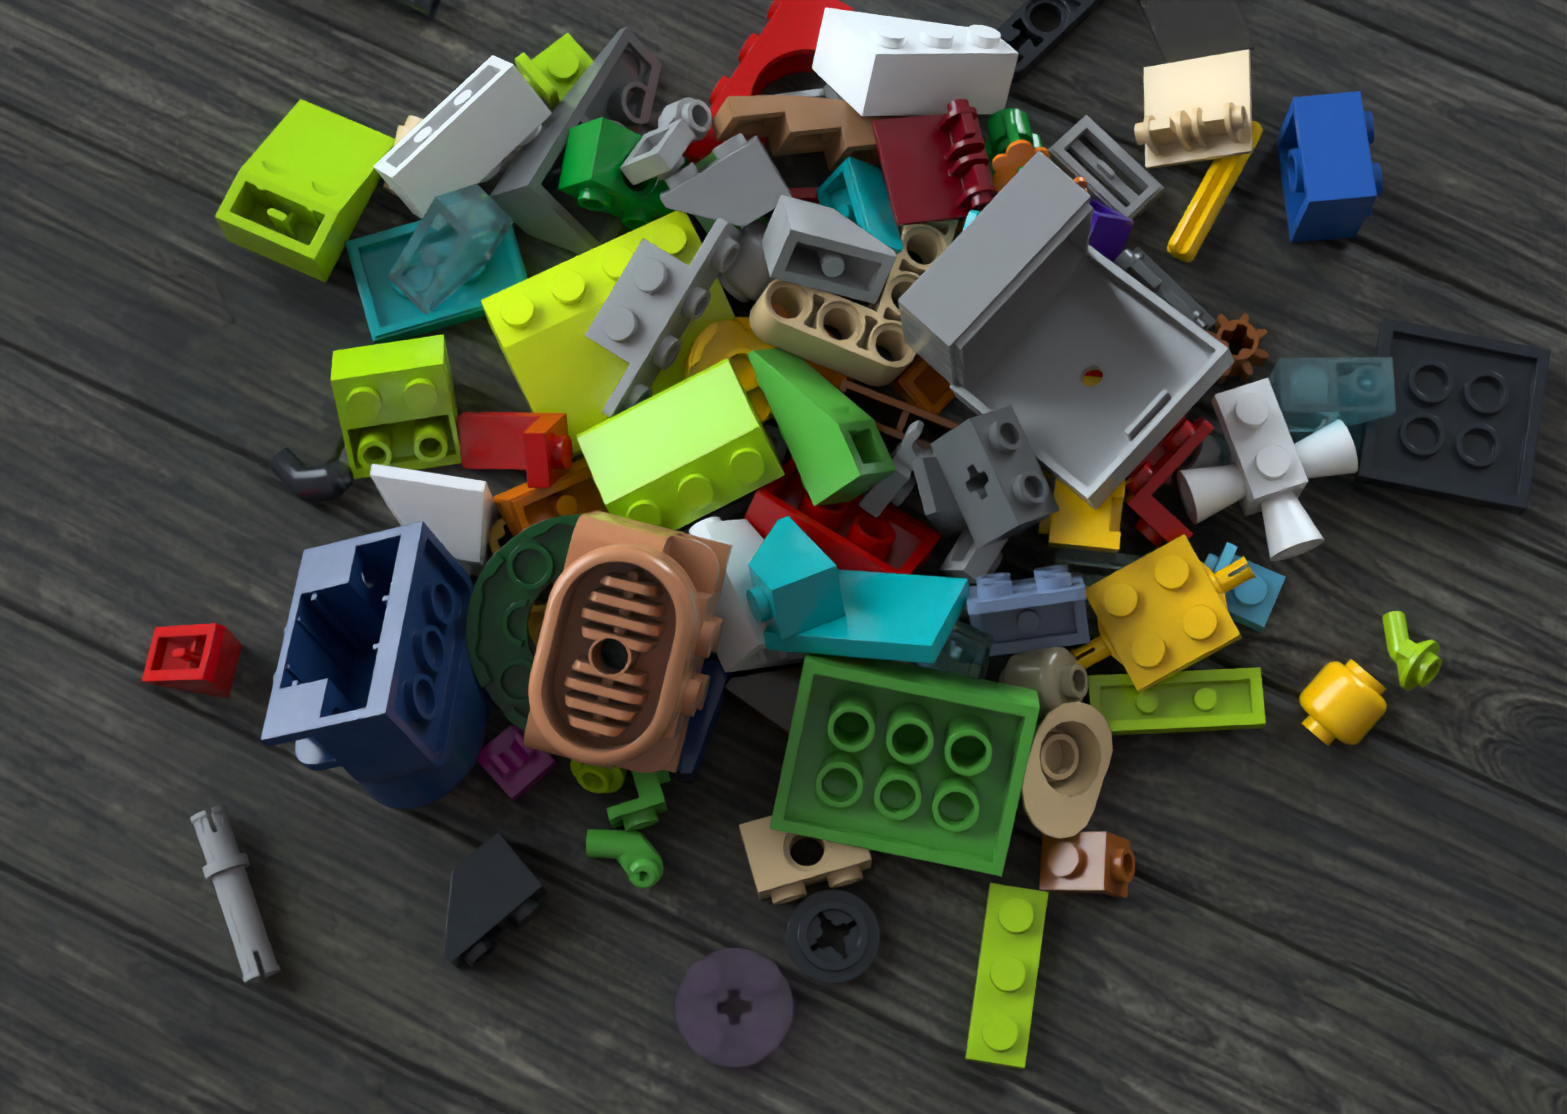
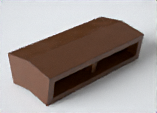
M842 379L839 390L849 399L900 418L896 429L875 421L882 439L894 445L903 442L910 422L914 423L920 420L924 423V428L942 435L960 425L958 422L848 379ZM921 438L916 439L920 447L925 449L932 448L931 442Z

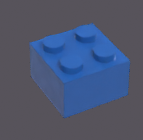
M1361 91L1293 97L1275 141L1290 243L1356 237L1365 218L1371 215L1372 205L1376 197L1382 194L1383 178L1381 167L1378 162L1372 163L1369 144H1372L1374 141L1373 115L1371 111L1363 110Z

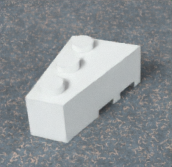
M825 8L812 69L861 116L948 113L947 104L957 99H967L970 107L976 108L977 114H994L1005 108L1019 53L1000 38L1001 34L997 30L984 25L963 27Z

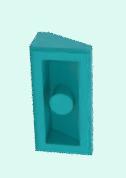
M849 156L816 190L819 203L822 206L835 209L894 250L897 255L903 250V244L898 227L895 224L882 172L875 165Z

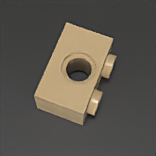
M772 815L739 825L759 900L772 897L774 905L805 897L807 895L806 886L827 880L830 888H838L858 882L863 879L861 871L871 868L872 858L869 849L770 829ZM810 838L819 842L824 850L822 859L812 866H802L796 863L790 855V850L798 840Z

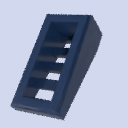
M704 660L701 673L709 675L710 682L702 710L697 709L694 717L690 716L677 769L678 778L681 779V783H693L698 775L726 700V689L724 687L733 678V672H725L720 661Z

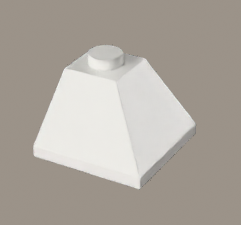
M372 464L370 476L400 525L404 526L424 521L467 572L469 577L471 574L480 575L490 560V531L497 521L499 514L487 482Z

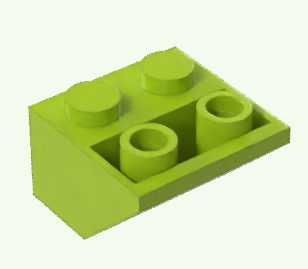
M444 334L333 351L330 381L347 457L354 479L371 477L372 464L419 470L461 463L456 397Z

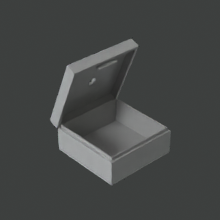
M1039 150L898 299L905 343L951 384L949 387L955 396L977 415L1012 405L1038 464L1096 510L1233 364L1234 359L1229 348L1089 245L1093 207L1090 205L1091 195ZM1091 370L1101 371L1103 377L1099 384L1093 387L1083 385V377L1087 372Z

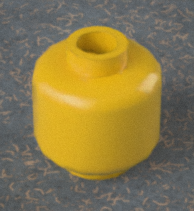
M1352 659L1346 665L1337 661L1329 662L1299 696L1301 707L1309 714L1302 724L1328 746L1335 738L1346 745H1356L1385 714L1387 705L1381 695L1386 688Z

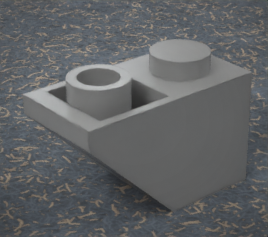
M742 133L733 136L714 148L712 151L717 159L699 170L691 162L664 179L669 188L660 194V199L666 208L713 220L721 218L730 224L741 227L748 225L773 210L777 205L780 195L792 197L789 188L758 136L755 135L746 141Z

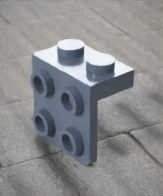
M1051 565L1034 569V578L1011 581L1010 573H993L976 577L977 586L969 587L970 596L966 598L975 658L1026 652L1037 648L1090 643L1084 600L1087 596L1081 573H1069L1068 565Z

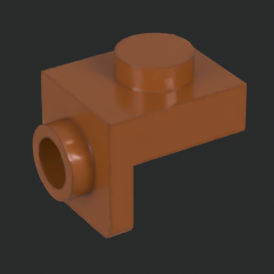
M1107 831L1078 832L1075 836L1062 839L1042 835L1039 890L1048 893H1103L1115 898H1126L1128 896V885L1135 873V858L1130 849V841Z

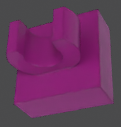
M512 723L480 751L477 761L507 796L515 802L557 766V763L549 753L525 747V731Z

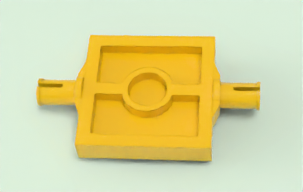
M1184 534L1085 588L1087 599L1097 615L1100 635L1090 640V643H1085L1074 650H1070V652L1074 654L1078 664H1081L1084 669L1112 655L1125 667L1137 691L1141 693L1242 638L1228 613L1227 597L1224 593L1256 577L1244 556L1213 573L1210 568L1198 559Z

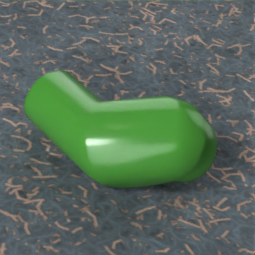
M588 829L586 838L587 858L617 859L629 876L630 882L637 888H651L662 877L664 870L662 858L641 832L636 830L626 832L625 830Z

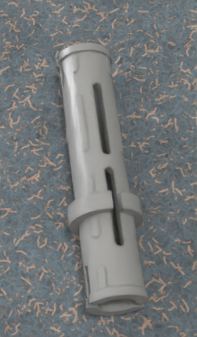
M217 806L211 808V816L217 832L212 831L205 810L194 814L190 820L194 825L207 863L202 868L205 879L213 881L243 973L242 978L246 984L260 980V974L254 959L255 955L259 957L265 978L280 972L281 969L279 964H277L245 870L250 866L247 854L240 853L227 814V806Z

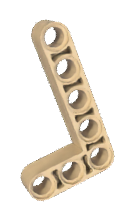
M959 219L897 226L903 250L896 255V260L876 304L869 303L868 308L830 292L775 279L769 283L750 311L749 322L752 331L767 344L865 384L876 387L889 385L904 371L917 354L904 341L900 311L894 305L892 298L899 299L952 243ZM907 251H912L919 255L923 264L912 260ZM771 304H780L786 308L791 318H783L776 314ZM824 325L836 328L841 334L842 340L829 336L825 331ZM876 346L887 349L892 355L894 362L882 358L877 352Z

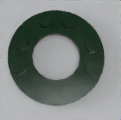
M582 514L564 515L538 522L510 539L499 551L494 553L483 568L469 601L466 638L470 662L481 688L486 689L492 700L505 713L504 717L523 731L526 729L530 711L528 686L535 656L530 646L528 621L535 600L548 584L557 580L563 572L572 534Z

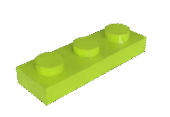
M1261 667L1180 671L1141 693L1137 691L1129 674L1088 676V705L1095 707L1105 717L1112 736L1263 728L1266 724Z
M990 883L965 1055V1060L1017 1069L1025 1068L1048 892L995 883Z

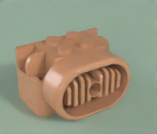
M601 511L582 514L572 534L564 570L555 582L547 602L529 678L528 696L530 711L524 734V746L570 758L583 764L600 766L611 770L615 767H620L639 773H653L659 770L676 773L690 716L694 717L697 709L702 710L706 699L710 676L701 672L705 658L709 657L710 652L716 653L722 635L724 618L716 617L715 615L733 545ZM606 638L616 639L626 647L628 662L623 670L611 668L603 660L601 646Z

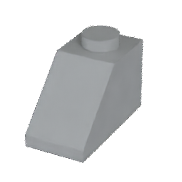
M780 195L761 240L771 278L876 304L896 260L894 250L835 209L785 195Z

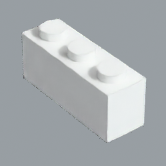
M492 55L373 167L414 215L433 226L437 221H442L452 216L461 207L462 198L478 183H484L494 177L502 167V160L517 146H523L532 141L539 134L542 127L541 124L552 112L514 64Z

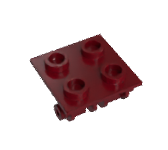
M957 99L948 103V113L882 119L871 122L896 226L967 219L970 210L981 212L997 195L996 186L992 184L989 158L986 154L985 142L982 138L977 118V110L974 107H970L967 99Z

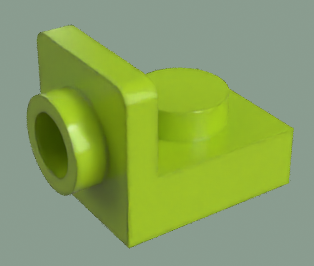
M566 33L532 60L524 52L515 58L517 70L551 112L593 62L590 56L569 33Z

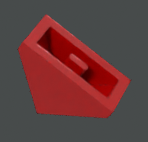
M217 623L155 627L142 682L229 699L242 644L226 626Z

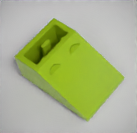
M300 99L240 168L215 215V219L229 242L326 283L346 245L345 242L350 238L381 178V175L373 166L393 148L395 139Z

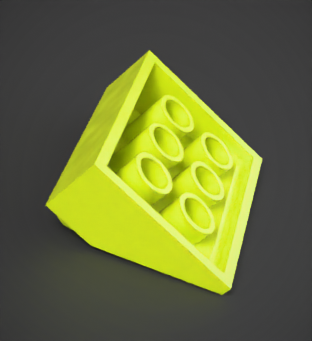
M676 210L481 300L488 323L532 413H566L568 435L571 438L573 447L572 458L583 453L576 435L609 419L608 416L602 413V410L630 365L627 361L586 337L585 334L643 238L688 266L690 265L702 242L685 212ZM718 277L709 289L711 298L707 308L697 320L690 321L679 339L682 345L677 358L667 369H661L650 387L653 391L652 396L684 380V362L690 345L710 324L720 320H733L735 318Z

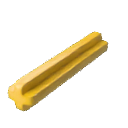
M1252 121L1253 150L1263 132L1262 126L1256 121ZM1251 153L1213 160L1168 242L1167 252L1171 256L1186 263L1194 260Z

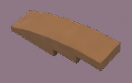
M794 95L728 96L713 118L712 126L716 141H726L739 133H742L745 139L752 138L755 135L758 137L768 136L773 156L824 151L829 171H835L849 156L875 166H882L871 122L873 120L912 116H861L845 100Z

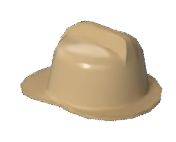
M1079 701L1063 703L1050 711L1044 720L1036 723L1021 795L1023 807L1031 823L1044 835L1057 839L1075 836L1087 826L1094 812L1113 752L1111 730L1105 717L1095 707Z

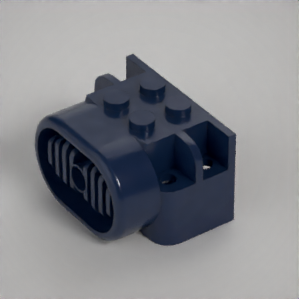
M424 521L303 551L261 736V741L267 747L296 741L295 754L298 760L312 771L342 766L375 801L393 809H414L428 805L447 795L462 782L473 768L482 749L491 699L486 689L481 688L475 676L467 648L466 620L469 601L474 588L472 580Z

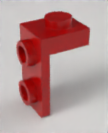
M463 412L457 417L461 464L466 469L526 470L528 488H550L571 468L573 447L571 438L568 435L566 413Z
M1199 417L1193 424L1188 419L1182 421L1163 442L1169 450L1154 466L1149 461H1145L1126 481L1125 487L1129 492L1124 496V502L1140 516V519L1134 526L1157 548L1165 541L1171 542L1184 534L1187 539L1193 535L1152 494L1214 429V426L1202 417Z

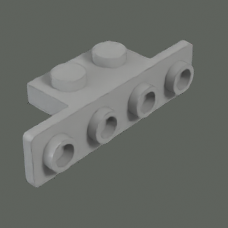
M721 218L716 220L689 266L644 238L640 242L585 334L586 337L630 363L602 410V413L609 418L652 397L653 391L650 387L661 369L665 370L671 366L677 358L682 345L679 339L690 321L697 320L707 308L711 298L709 289L718 274L727 271L738 256L740 250L738 240L742 232Z

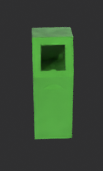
M780 348L752 350L747 354L755 371L757 383L764 392L778 423L779 433L789 448L800 473L802 485L809 494L814 506L850 502L897 471L874 419L801 357Z

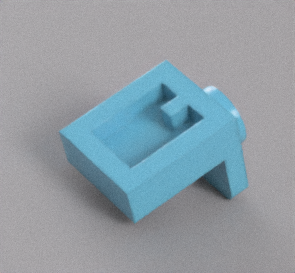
M1227 542L1219 557L1209 553L1204 564L1213 573L1241 559V557L1235 555L1238 546ZM1246 560L1256 578H1252L1224 594L1227 597L1228 613L1232 620L1261 632L1265 627L1286 577Z

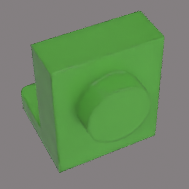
M659 770L653 773L631 771L639 798L606 809L613 828L624 825L626 832L637 831L659 822L657 814L668 811L660 784L671 781L668 771Z

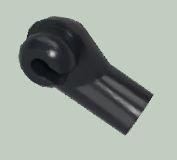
M289 448L279 451L270 460L268 465L280 480L300 500L305 502L334 500L344 494V490L349 489L354 481L353 472L346 463L335 461L330 465L323 464L307 467Z

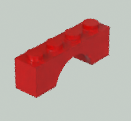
M774 0L767 14L769 22L760 35L753 33L746 40L738 57L740 64L731 78L723 76L713 89L709 99V104L712 105L709 108L712 120L728 96L761 95L769 85L782 77L801 72L816 73L812 69L825 8L854 11V8L840 0ZM711 126L705 138L690 144L682 155L689 158L688 164L693 162L695 165L725 141H716L713 126ZM758 137L768 153L767 137Z

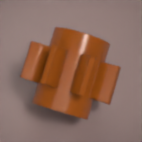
M1246 313L1241 316L1240 320L1228 321L1223 314H1220L1214 324L1216 333L1206 331L1227 348H1229V342L1239 345L1238 355H1232L1234 359L1233 364L1219 377L1220 384H1223L1228 377L1239 376L1245 384L1248 383L1253 375L1250 363L1255 366H1264L1269 354L1265 350L1257 348L1264 341L1268 332L1266 329L1256 331L1248 323L1249 317Z

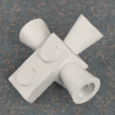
M1268 378L1215 394L1211 402L1231 454L1223 466L1177 471L1176 477L1179 494L1191 522L1196 525L1238 501L1244 517L1262 511L1270 561L1288 559L1322 544L1324 538L1303 508L1298 497L1308 483L1307 478L1357 472V453L1346 425L1340 419H1337L1294 444Z

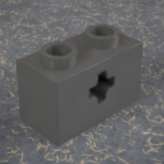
M1012 405L969 418L930 444L978 549L1018 535L1060 511Z

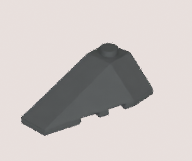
M627 27L620 29L554 108L552 114L541 124L542 127L539 134L532 141L525 144L516 154L489 196L526 234L579 255L615 239L623 225L620 218L605 211L598 212L585 209L577 203V198L557 190L569 129L604 117L640 135L642 124L648 123L661 71L662 64Z

